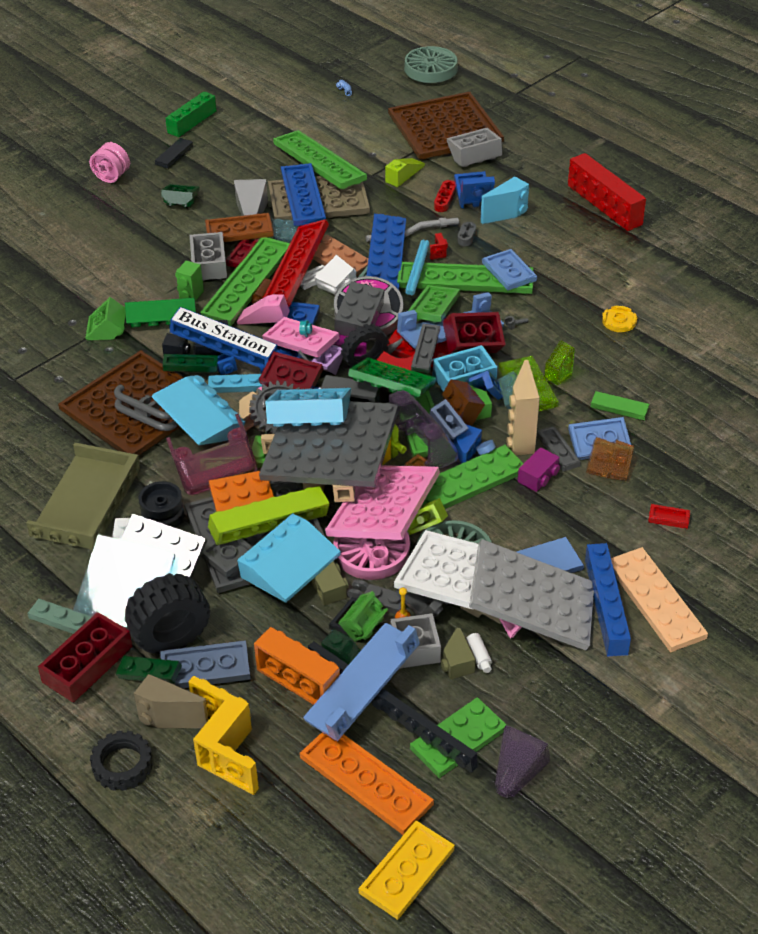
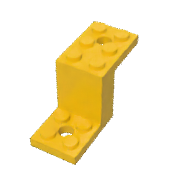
M193 676L188 681L190 692L206 698L208 717H210L193 739L197 766L254 795L259 789L256 762L249 756H243L235 752L252 730L249 703L241 697L237 698L229 694L223 688L211 685L205 679Z

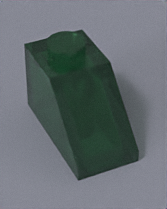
M335 629L321 642L323 648L348 665L361 651L352 638Z

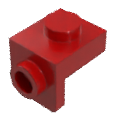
M436 233L435 244L430 245L431 260L446 258L448 243L443 238L442 233Z

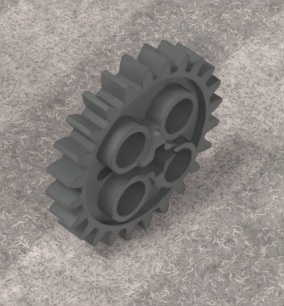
M278 380L276 385H273L270 381L269 387L263 384L262 390L256 389V394H253L252 400H250L249 406L251 407H249V413H252L250 419L254 420V426L260 425L259 431L265 429V434H269V432L275 434L277 427L273 426V424H267L265 401L277 390L293 389V383L288 387L286 386V381H284L283 385H280Z

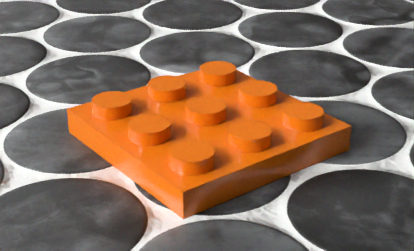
M260 471L209 480L216 512L274 497L270 482L260 480Z

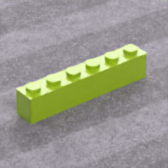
M320 486L308 487L286 495L271 497L259 502L255 501L251 504L240 507L236 506L225 511H217L210 514L208 529L216 544L221 545L272 531L292 513L307 521L326 516L330 503Z

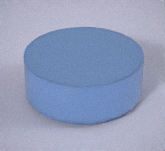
M488 440L478 445L476 450L479 455L493 451L496 446L493 440Z

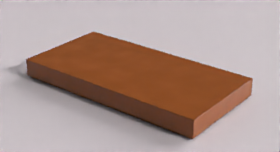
M269 213L205 220L207 233L223 232V242L274 236Z

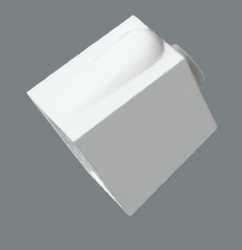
M336 255L314 278L318 288L336 295L341 286L357 277L356 270Z

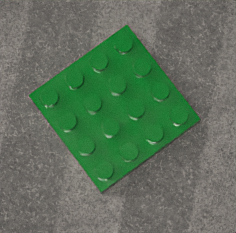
M366 358L350 368L348 376L353 377L354 381H367L371 383V386L378 388L384 386L389 388L388 390L391 392H404L406 396L411 398L423 395L435 385L436 377L372 358Z

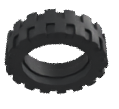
M364 324L362 327H357L355 331L352 330L349 336L345 337V342L341 345V354L352 368L366 358L377 360L383 351H388L389 340L379 326ZM370 338H376L374 347L369 352L361 356H354L355 350L360 343Z
M133 731L109 733L106 735V738H101L97 742L98 745L92 749L93 755H90L92 771L96 781H100L101 786L104 788L109 787L113 791H116V789L125 791L129 787L135 788L139 782L142 783L146 780V775L151 773V766H153L151 748L146 739L143 740L142 735L138 733L133 734ZM127 748L133 749L140 754L139 762L134 768L126 772H110L103 767L105 758L115 750Z

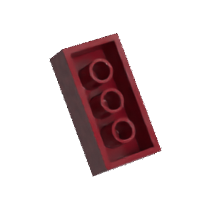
M97 612L37 666L42 683L74 703L133 647L130 631L102 613Z

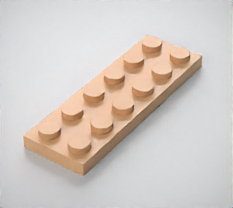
M643 547L611 558L616 579L670 653L707 639V631Z

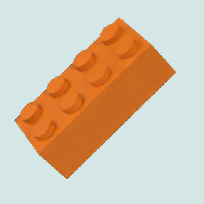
M272 627L254 643L257 671L313 705L340 675L339 667L334 662L324 659L316 651L309 650L299 641L292 640L282 631H277Z

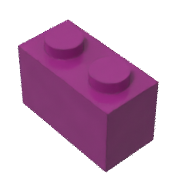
M540 447L519 468L518 482L537 492L542 486L545 487L552 476L558 474L560 470V457Z

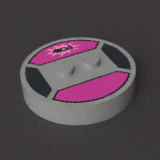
M364 276L352 279L341 286L334 299V317L337 315L350 282L353 281L385 290L384 304L375 326H379L386 336L397 328L398 313L403 312V299L399 290L392 283L382 278Z

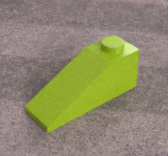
M413 158L394 159L385 166V182L399 187L422 169L425 163Z

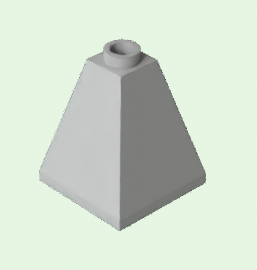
M266 179L234 180L236 203L241 216L262 214L268 204Z

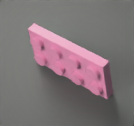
M283 317L262 335L264 340L275 343L277 346L297 352L301 351L304 354L317 358L340 339L339 332L312 325V333L308 334V337L300 335V321Z

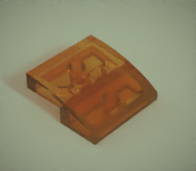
M596 437L593 441L586 472L600 477L626 480L634 446L618 440L612 443Z

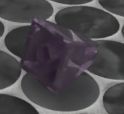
M506 725L503 732L495 781L496 792L505 798H508L509 795L514 797L550 761L548 743Z

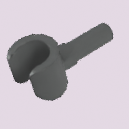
M512 316L505 318V324L508 325L510 330H513L518 324L528 322V318L515 320Z

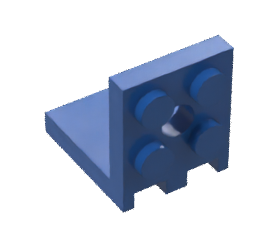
M485 171L454 174L460 208H464V204L471 203L473 207H479V203L482 202V196L494 189V176L486 177Z

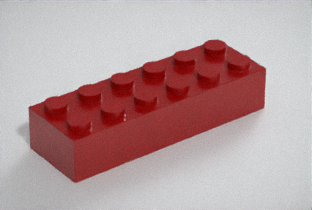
M586 153L570 159L569 187L625 230L630 231L643 225L646 198Z

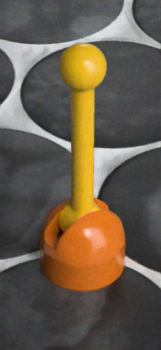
M402 587L399 589L401 610L396 613L395 618L411 616L410 612L405 610L407 589Z

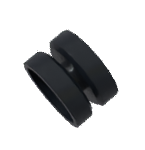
M159 481L153 482L141 490L138 496L141 517L173 528L183 521L185 514L182 493L177 485L171 482Z

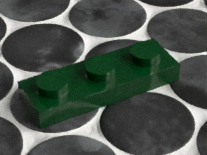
M164 354L163 371L217 372L218 355Z
M123 656L116 675L119 679L144 681L147 675L150 674L168 683L175 684L182 665L179 661Z

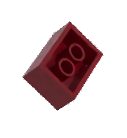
M499 312L450 313L443 321L449 354L481 345L487 353H497L506 345Z

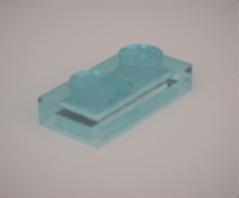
M514 371L498 379L505 407L511 409L509 396L512 395L513 386L518 376Z

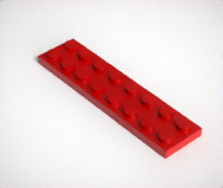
M326 219L298 227L264 297L273 294H284L288 307L291 305L327 230L329 223Z

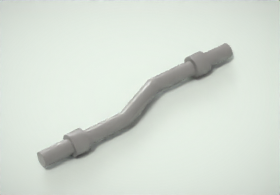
M444 217L438 220L419 222L405 230L404 238L421 228L436 226L442 228L447 227V225L459 224V219H446ZM366 235V242H371V235Z

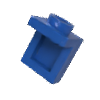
M218 355L217 370L220 375H226L237 370L234 356Z

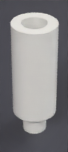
M478 633L470 634L466 641L475 658V663L484 673H488L492 670L490 666L492 660L483 640Z

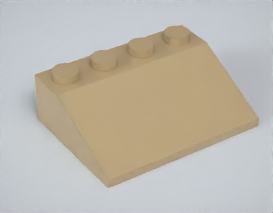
M524 360L514 383L512 395L509 396L511 409L508 410L510 423L507 424V430L510 436L507 437L506 442L507 447L511 448L515 455L534 454L536 445L539 395L529 360Z

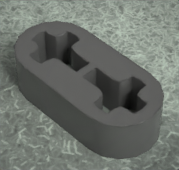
M473 222L462 224L457 243L460 246L472 244L476 235V224Z

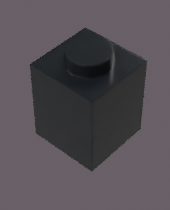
M167 333L162 343L163 356L164 354H189L191 345L188 343V339Z

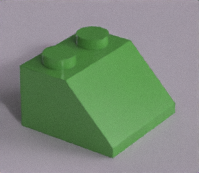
M109 297L89 316L85 339L113 340L117 335L120 336L125 329V307Z

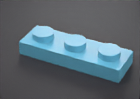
M261 374L209 376L208 385L216 390L217 393L255 392L257 388L262 387V384L259 383Z

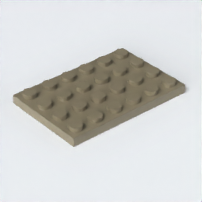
M315 176L326 218L370 213L363 181L360 184L348 186L346 189H340L324 177ZM283 180L268 181L275 223L293 221Z

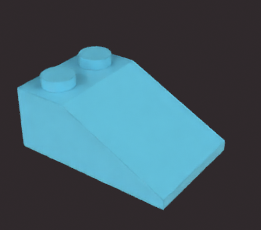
M513 177L484 194L481 202V223L485 224L516 218L525 213L528 209L529 184L517 177Z

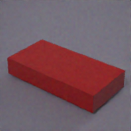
M651 504L648 523L688 529L690 510Z

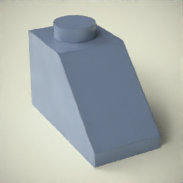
M446 399L431 408L429 419L444 435L454 439L468 430L467 425Z

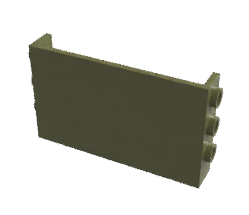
M74 443L75 457L37 521L28 520L26 524L30 537L96 550L140 470L139 457L136 454Z

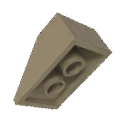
M150 674L147 675L134 692L138 717L145 725H152L156 728H203L209 720L206 698Z

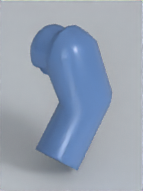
M339 80L336 83L339 90L344 88L346 96L352 95L351 85L344 80Z

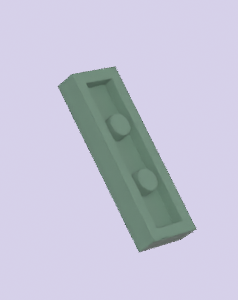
M38 599L28 612L29 619L72 634L92 617L42 599Z

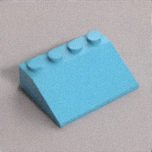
M199 375L187 376L152 395V398L198 445L234 440L245 424L240 414L234 411L228 405V402L223 400L216 390L211 388Z
M351 388L277 390L265 401L267 424H273L275 427L284 426L285 423H292V426H302L303 423H311L312 426L322 425L323 422H330V425H340L347 418Z
M292 513L241 556L237 562L242 579L286 603L341 555V551L311 523Z

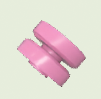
M113 142L105 143L90 157L89 161L93 173L107 183L115 182L130 166L127 152Z

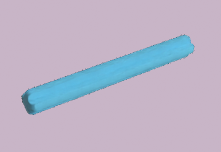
M421 240L406 286L407 295L410 294L412 296L415 294L429 248L428 240Z

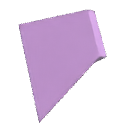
M332 345L320 357H314L310 361L322 364L323 371L336 375L343 358L341 354L342 348Z

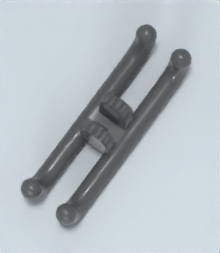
M120 384L115 388L114 395L117 400L114 406L119 412L161 431H170L178 426L176 421L164 424L150 418L151 415L161 419L172 418L167 412L158 410L160 405L155 400L152 401L151 396L146 395L138 401L121 393L124 391L123 385ZM125 402V403H127V404L133 406V407H134V410H132V409H130V408H128V407H126V406H124V405H122V404Z

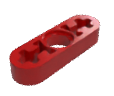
M446 180L442 183L434 200L435 211L446 212L456 192L455 181Z

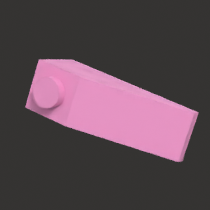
M284 294L268 295L244 309L237 320V324L279 322L283 317L287 318L290 310Z

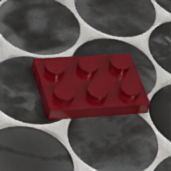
M273 351L259 378V383L269 386L271 381L273 385H276L278 380L280 385H283L284 381H286V386L288 387L293 383V389L298 387L300 389H314L324 368L322 364Z

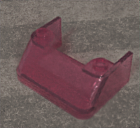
M239 413L235 414L239 427L228 433L227 438L229 442L192 455L191 450L187 447L174 449L170 437L166 438L181 483L187 494L194 495L209 490V480L257 471L258 466Z

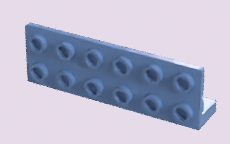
M489 292L474 295L472 311L463 313L491 312L492 295ZM415 310L398 313L397 332L416 349L422 324L440 326V333L437 343L444 342L446 337L443 321L446 317H444L442 322L438 323L426 321L416 324L417 312Z
M385 623L303 717L304 720L338 741L419 646L420 642L416 629L408 625L404 631H400Z

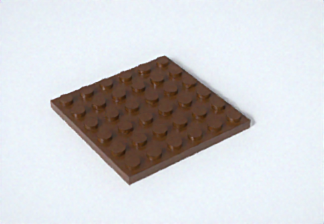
M471 92L388 108V114L419 160L449 154L451 151L447 138L484 128H489L502 138V142H504V136Z
M140 350L60 402L58 406L62 412L116 450L139 456L180 426L178 425L170 431H161L119 412L114 406L117 400L114 395L115 388L120 384L123 385L124 391L121 393L139 401L146 395L152 397L154 393L183 379V377L175 372L163 371L162 363ZM125 402L122 404V405H124V406H126V407H128V408L134 410V407H133V406H131V405H129V404H127V403H125ZM161 406L158 409L160 411L166 412ZM153 415L150 416V418L164 424L175 421L173 418L161 419Z

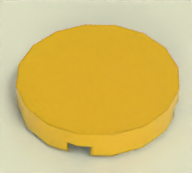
M613 306L611 309L604 311L602 323L611 331L627 332L636 326L637 315L635 312H631L632 310L628 307Z

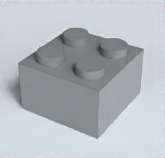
M432 613L390 619V625L400 631H404L408 625L415 628L420 642L419 646L400 668L441 662V645Z

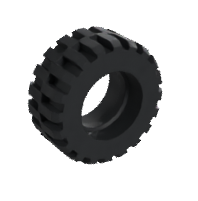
M168 573L162 577L156 576L153 580L144 582L143 586L137 588L134 591V595L129 597L124 609V621L135 643L142 650L153 654L155 652L160 654V651L186 647V644L196 640L197 635L202 634L210 618V605L197 582L191 577L175 573V575Z

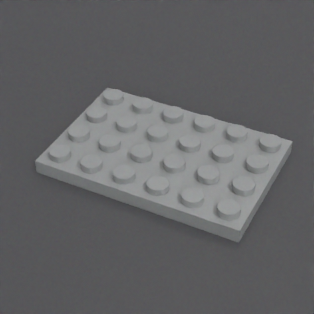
M481 539L477 549L469 607L585 651L590 646L594 595L592 581Z

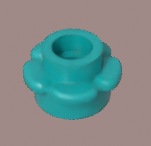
M308 320L300 321V335L308 337V334L312 333V323H309Z

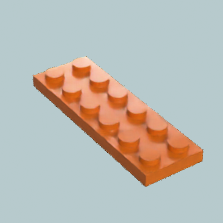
M322 732L300 752V759L402 835L434 805V799L344 734L336 741Z

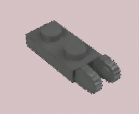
M355 579L352 583V587L355 589H349L347 592V596L350 599L352 597L358 599L360 595H363L362 592L365 594L373 591L377 599L382 603V609L388 608L387 612L394 614L401 610V599L396 595L395 591L372 584L368 585L363 580Z

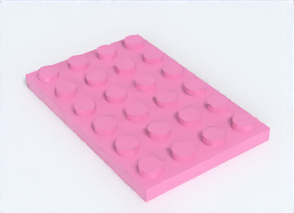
M382 465L376 486H355V501L343 502L325 529L326 535L336 538L402 540L440 474L439 467Z

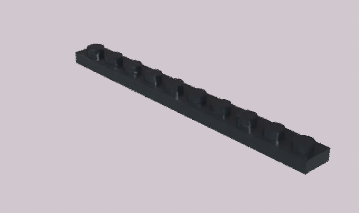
M315 641L308 645L309 650L316 651L324 659L334 662L339 667L340 674L348 666L347 663ZM382 688L371 701L376 709H381L392 720L404 725L409 732H414L425 743L437 748L442 755L453 759L459 767L466 768L471 773L478 767L477 752Z

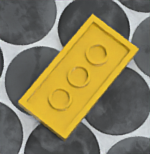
M415 821L358 888L359 894L398 920L453 853L455 845L420 822Z

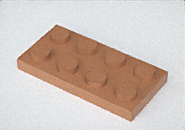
M327 234L323 236L313 257V260L326 266L337 255L356 270V277L368 265L367 257Z

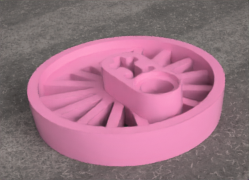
M406 532L402 540L334 537V546L343 552L336 560L346 573L356 578L378 580L390 577L400 571L408 560L410 551L409 534ZM369 561L370 568H364Z

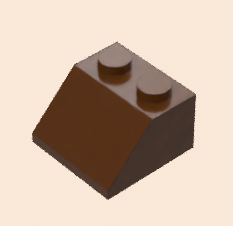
M451 379L442 393L443 399L449 402L463 422L469 426L474 424L485 406V403L468 382Z

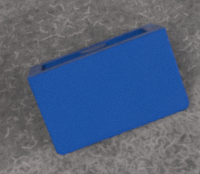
M489 371L468 379L473 387L484 391L488 390L497 400L504 398L499 381Z

